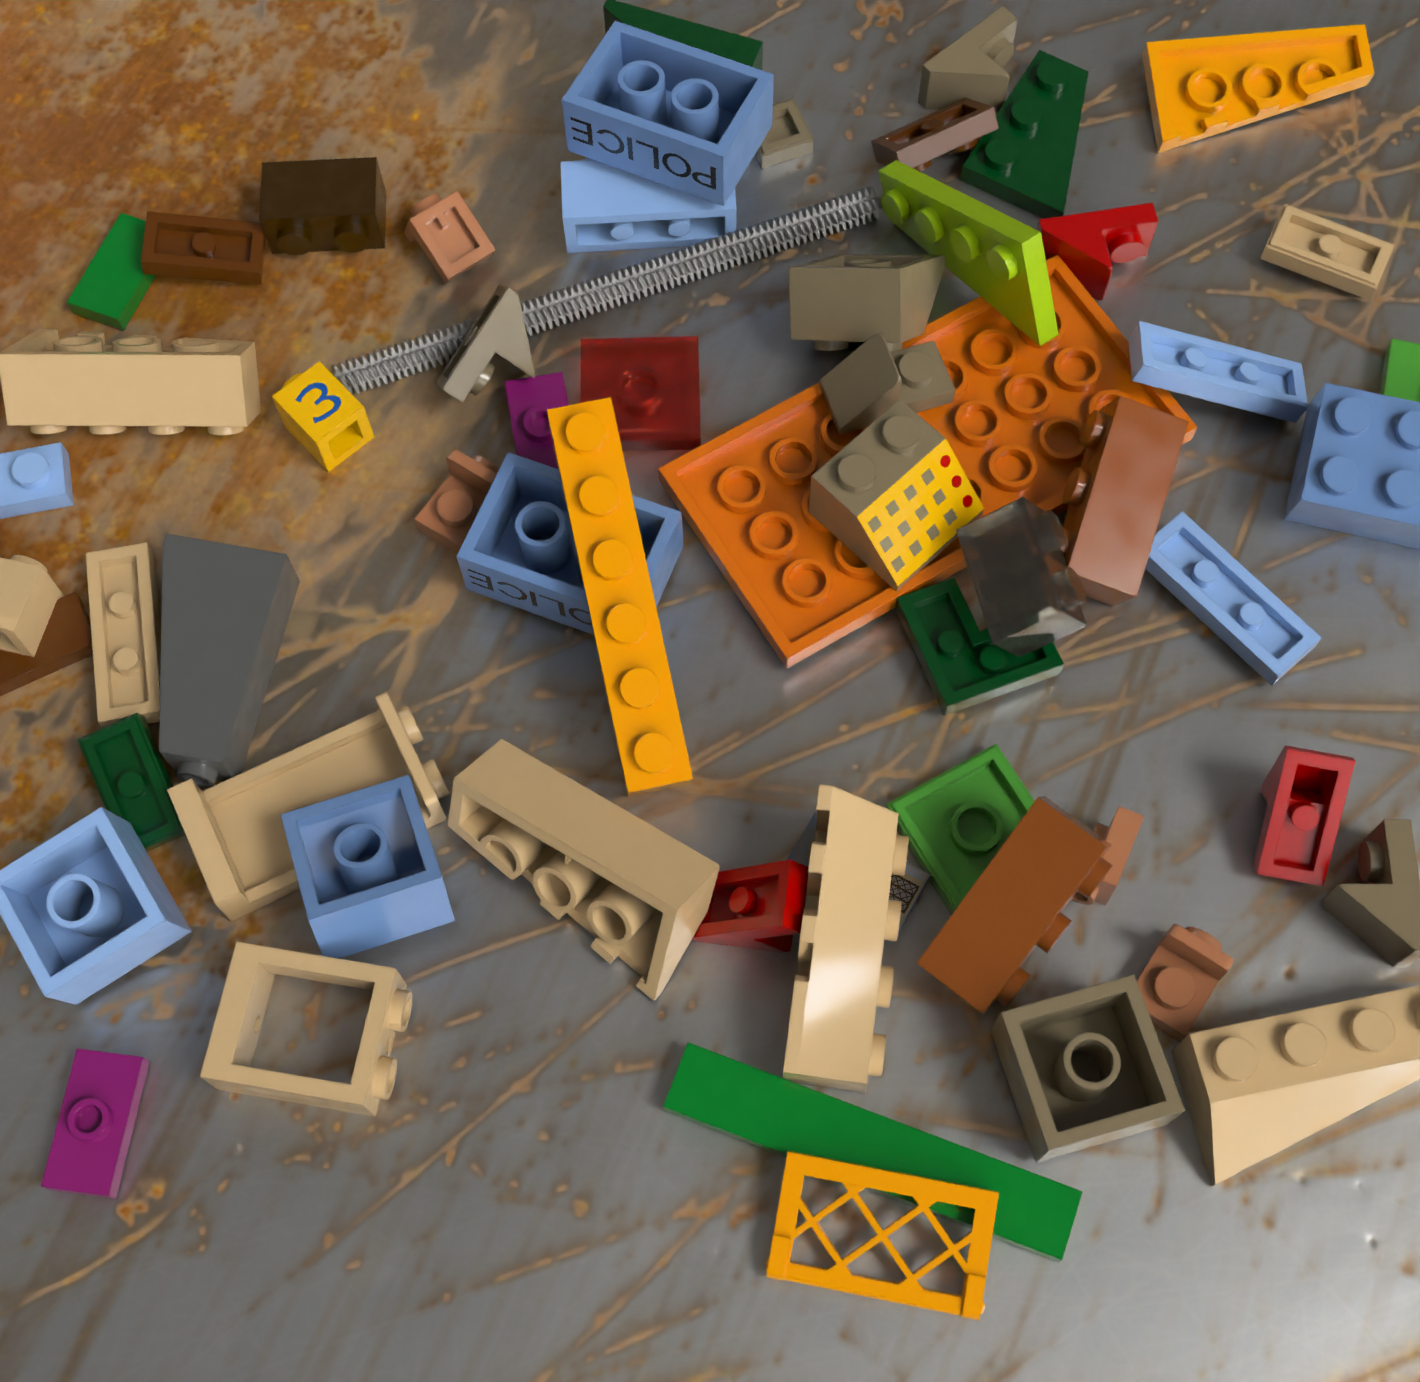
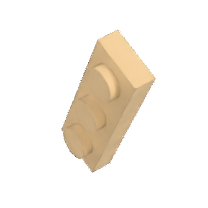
M145 542L85 553L98 723L104 728L135 713L144 715L147 724L160 722L161 624L154 552L149 544Z

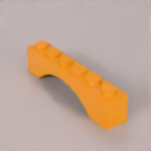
M611 397L547 409L552 443L582 575L627 796L631 797L690 784L693 780Z

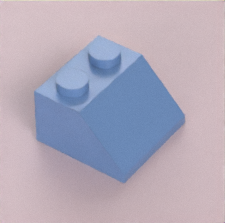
M410 775L280 814L308 921L322 956L340 959L455 921Z

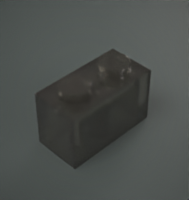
M1021 497L956 529L993 644L1021 657L1087 627L1080 606L1087 600L1086 593L1077 573L1066 565L1061 551V547L1067 544L1066 535L1059 519L1051 510L1045 512L1025 497Z

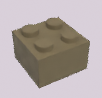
M1134 974L1003 1011L991 1028V1033L1035 1163L1165 1126L1185 1111Z

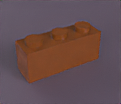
M1123 396L1117 397L1100 410H1094L1090 414L1080 439V444L1086 447L1081 467L1074 469L1063 493V502L1069 504L1063 526L1059 525L1054 530L1047 545L1045 559L1051 562L1046 582L1111 606L1137 597L1189 421Z
M1046 796L1038 797L917 961V964L982 1014L990 1009L996 1000L1007 1008L1031 977V974L1021 967L1034 949L1038 946L1048 953L1072 920L1062 914V911L1077 891L1089 898L1113 865L1103 859V856L1112 844Z

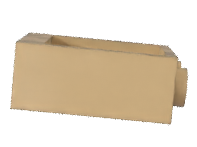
M236 942L200 1077L218 1090L376 1117L380 1099L388 1100L394 1087L397 1060L396 1058H391L390 1054L396 1031L404 1032L407 1028L412 1009V992L406 991L407 984L396 968ZM275 974L373 990L351 1084L251 1067Z

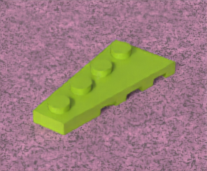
M898 160L878 170L883 189L881 205L887 218L893 224L899 227L929 254L945 255V267L1036 344L1042 346L1059 335L1040 231Z

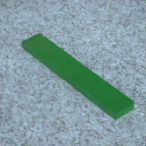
M689 1042L686 1045L663 1105V1110L785 1158H787L788 1151H794L998 1191L999 1196L992 1237L1058 1263L1063 1259L1082 1196V1191ZM866 1187L868 1190L912 1207L918 1205L912 1196ZM938 1201L929 1207L933 1214L969 1229L972 1228L974 1208Z

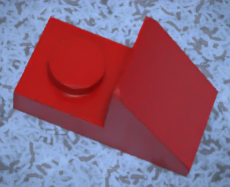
M1152 202L1039 219L1037 230L1042 235L1046 261L1058 255L1094 299L1100 301L1105 297L1112 275L1111 261L1127 263L1138 257L1147 256L1159 221Z
M1284 746L1261 787V792L1268 805L1253 863L1257 874L1324 886L1355 765L1353 757Z
M789 859L719 871L708 912L692 940L777 953L789 952L792 947L793 934L801 933L809 867Z

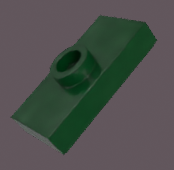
M135 713L77 739L105 809L130 822L146 852L186 835L167 789L173 787V784L144 715Z

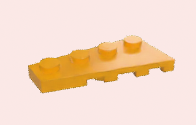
M1365 24L1146 42L1142 52L1157 153L1367 86L1375 74Z

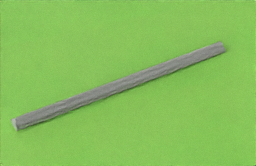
M868 186L866 189L862 188L859 191L856 190L853 193L850 192L846 195L820 202V204L817 203L813 206L796 210L794 213L790 212L787 215L784 214L780 217L763 221L761 224L757 223L754 226L742 228L741 231L736 230L734 233L730 232L727 233L728 235L724 234L721 237L709 239L708 242L703 241L701 244L697 243L694 246H688V249L682 248L681 251L676 250L674 253L670 252L667 253L668 255H661V258L657 256L654 260L649 259L647 262L642 261L641 264L636 263L634 267L630 265L627 269H620L621 272L615 270L614 274L609 272L607 276L603 274L600 278L588 279L587 283L582 281L580 285L576 283L573 287L567 286L566 289L555 290L553 295L549 292L546 293V297L540 295L539 299L537 297L532 298V301L528 299L525 303L520 302L525 328L531 336L533 335L532 327H534L536 333H540L539 325H541L543 331H546V322L550 329H552V320L555 321L558 327L560 326L559 318L562 319L564 324H567V315L570 321L573 322V313H575L579 320V311H582L584 317H587L586 309H589L591 315H593L594 306L599 313L600 304H602L604 310H607L606 302H609L611 308H614L613 300H616L618 306H620V298L622 297L626 304L627 295H629L631 301H634L633 293H636L638 299H641L640 291H643L645 297H647V288L650 289L653 295V286H656L658 292H661L660 284H663L665 290H668V281L671 287L674 288V279H676L680 286V277H683L686 284L688 283L687 275H690L691 280L694 281L693 273L696 272L698 278L701 279V270H703L705 277H707V268L710 269L713 275V266H716L718 272H721L720 264H723L725 270H728V261L731 267L734 268V259H736L740 266V257H743L746 264L748 263L747 255L754 261L753 253L755 252L758 259H761V250L766 257L767 248H769L771 254H774L773 246H776L777 251L781 252L780 244L783 245L784 250H787L786 242L788 241L791 248H793L794 239L799 246L800 237H802L805 244L807 243L806 235L809 236L811 241H813V233H815L817 239H820L819 231H822L823 236L826 237L827 228L830 235H832L833 226L838 233L840 232L839 224H841L843 230H846L845 222H848L849 227L853 228L852 220L855 221L856 226H859V218L865 224L866 215L869 222H871L872 213L877 220L879 219L878 211H880V208L883 209L881 198L877 197L874 187ZM471 318V324L468 320L463 321L464 326L461 322L456 323L457 328L455 325H450V331L447 327H444L443 333L438 329L436 330V335L434 332H429V337L423 334V342L417 336L415 337L416 344L412 338L408 339L409 346L405 341L401 342L402 348L396 343L394 344L395 351L391 345L387 346L388 353L384 348L380 349L381 355L375 350L373 351L374 358L370 352L366 353L367 360L363 355H360V363L356 357L352 358L353 365L349 359L345 360L346 368L342 362L338 363L339 370L333 364L331 365L332 373L353 395V387L357 394L361 392L360 385L364 391H367V382L371 389L375 387L374 380L378 387L382 384L381 378L385 384H388V375L391 381L394 382V373H396L399 380L402 379L401 371H403L406 377H409L408 368L413 375L416 374L415 366H417L419 372H423L422 364H424L426 370H429V361L433 368L437 367L436 359L440 365H444L443 357L449 363L451 360L450 354L454 355L476 319Z

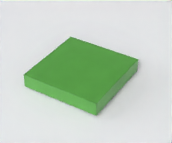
M994 744L887 803L886 808L899 814L898 833L903 836H909L908 848L921 869L931 874L929 878L931 885L950 915H952L1035 801L998 745Z

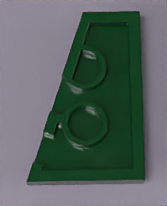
M1039 50L997 113L996 118L999 129L981 137L962 167L960 180L1040 218L1046 219L1063 216L1089 71Z

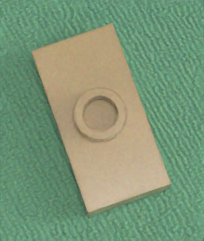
M1284 204L1260 259L1371 300L1395 244Z

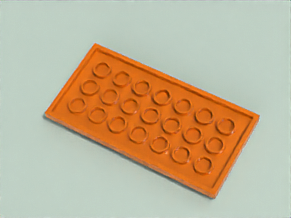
M1058 255L1047 260L1046 264L1059 335L1042 346L1036 344L981 296L927 324L924 334L903 342V349L935 341L955 388L954 399L952 403L924 410L917 414L946 438L981 501L984 512L983 515L900 590L895 591L808 512L811 476L866 429L863 428L839 435L819 386L820 382L658 468L659 481L682 512V515L786 669L895 608L898 597L945 580L1065 512L1069 504L1063 502L1065 486L1074 469L1081 467L1086 447L1080 444L1084 425L1094 410H1100L1117 397L1123 396L1189 421L1182 445L1193 439L1197 430L1196 424L1168 390L1132 381L1129 342Z

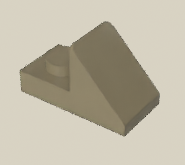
M1001 6L922 65L918 103L925 109L940 110L964 98H969L993 106L995 112H999L1005 103L1009 83V75L1003 68L1010 61L1014 53L1013 42L1018 18L1004 6Z
M498 285L436 381V384L442 390L462 403L469 392L477 396L488 383L495 369V366L489 363L494 353H497L535 378L519 294L504 285Z
M882 332L873 335L820 379L819 385L839 435L868 427L899 399L918 413L952 403L955 394L954 385L934 340L891 353Z
M1384 819L1363 839L1358 850L1359 874L1361 879L1369 881V884H1339L1321 900V905L1391 966L1408 967L1420 958V880L1411 819Z

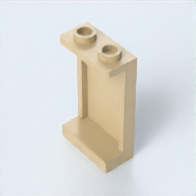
M386 691L375 697L380 707L376 712L213 787L201 791L191 778L167 789L214 904L231 922L300 889L280 814L410 775L426 828H431L447 820L438 799L450 793L434 759L421 764L413 748L414 744L424 739L408 705L395 710Z

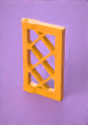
M788 1151L770 1256L765 1262L766 1278L816 1286L979 1321L980 1315L985 1308L983 1296L999 1192ZM805 1176L841 1182L847 1189V1192L814 1215L801 1197ZM867 1187L912 1196L918 1205L883 1229L859 1192ZM853 1198L877 1234L842 1258L818 1221ZM938 1201L974 1208L971 1231L953 1243L929 1207ZM800 1210L806 1221L796 1227ZM923 1212L947 1248L912 1272L888 1236ZM812 1227L835 1264L826 1268L791 1261L794 1238ZM882 1241L906 1277L899 1282L855 1274L851 1272L847 1265ZM969 1244L967 1260H965L959 1250ZM952 1255L965 1272L961 1295L925 1288L918 1281L919 1278Z

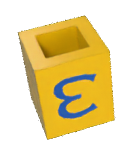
M320 361L304 373H298L289 378L281 390L272 396L285 428L328 473L375 438L364 406Z

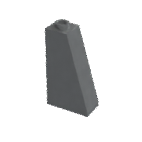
M166 534L162 549L159 752L175 770L177 778L184 782L192 778L197 786L210 788L215 786L216 781L224 782L242 773L300 583L287 554Z

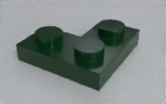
M955 578L903 595L896 600L895 610L944 716L1054 677L1062 671L1064 663L1038 610L980 631Z

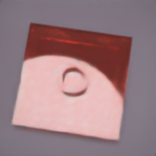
M698 336L581 339L580 403L611 397L622 451L692 450L701 446Z

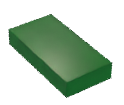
M120 213L67 300V304L73 314L123 331L125 330L156 275L143 274L141 256L145 220Z

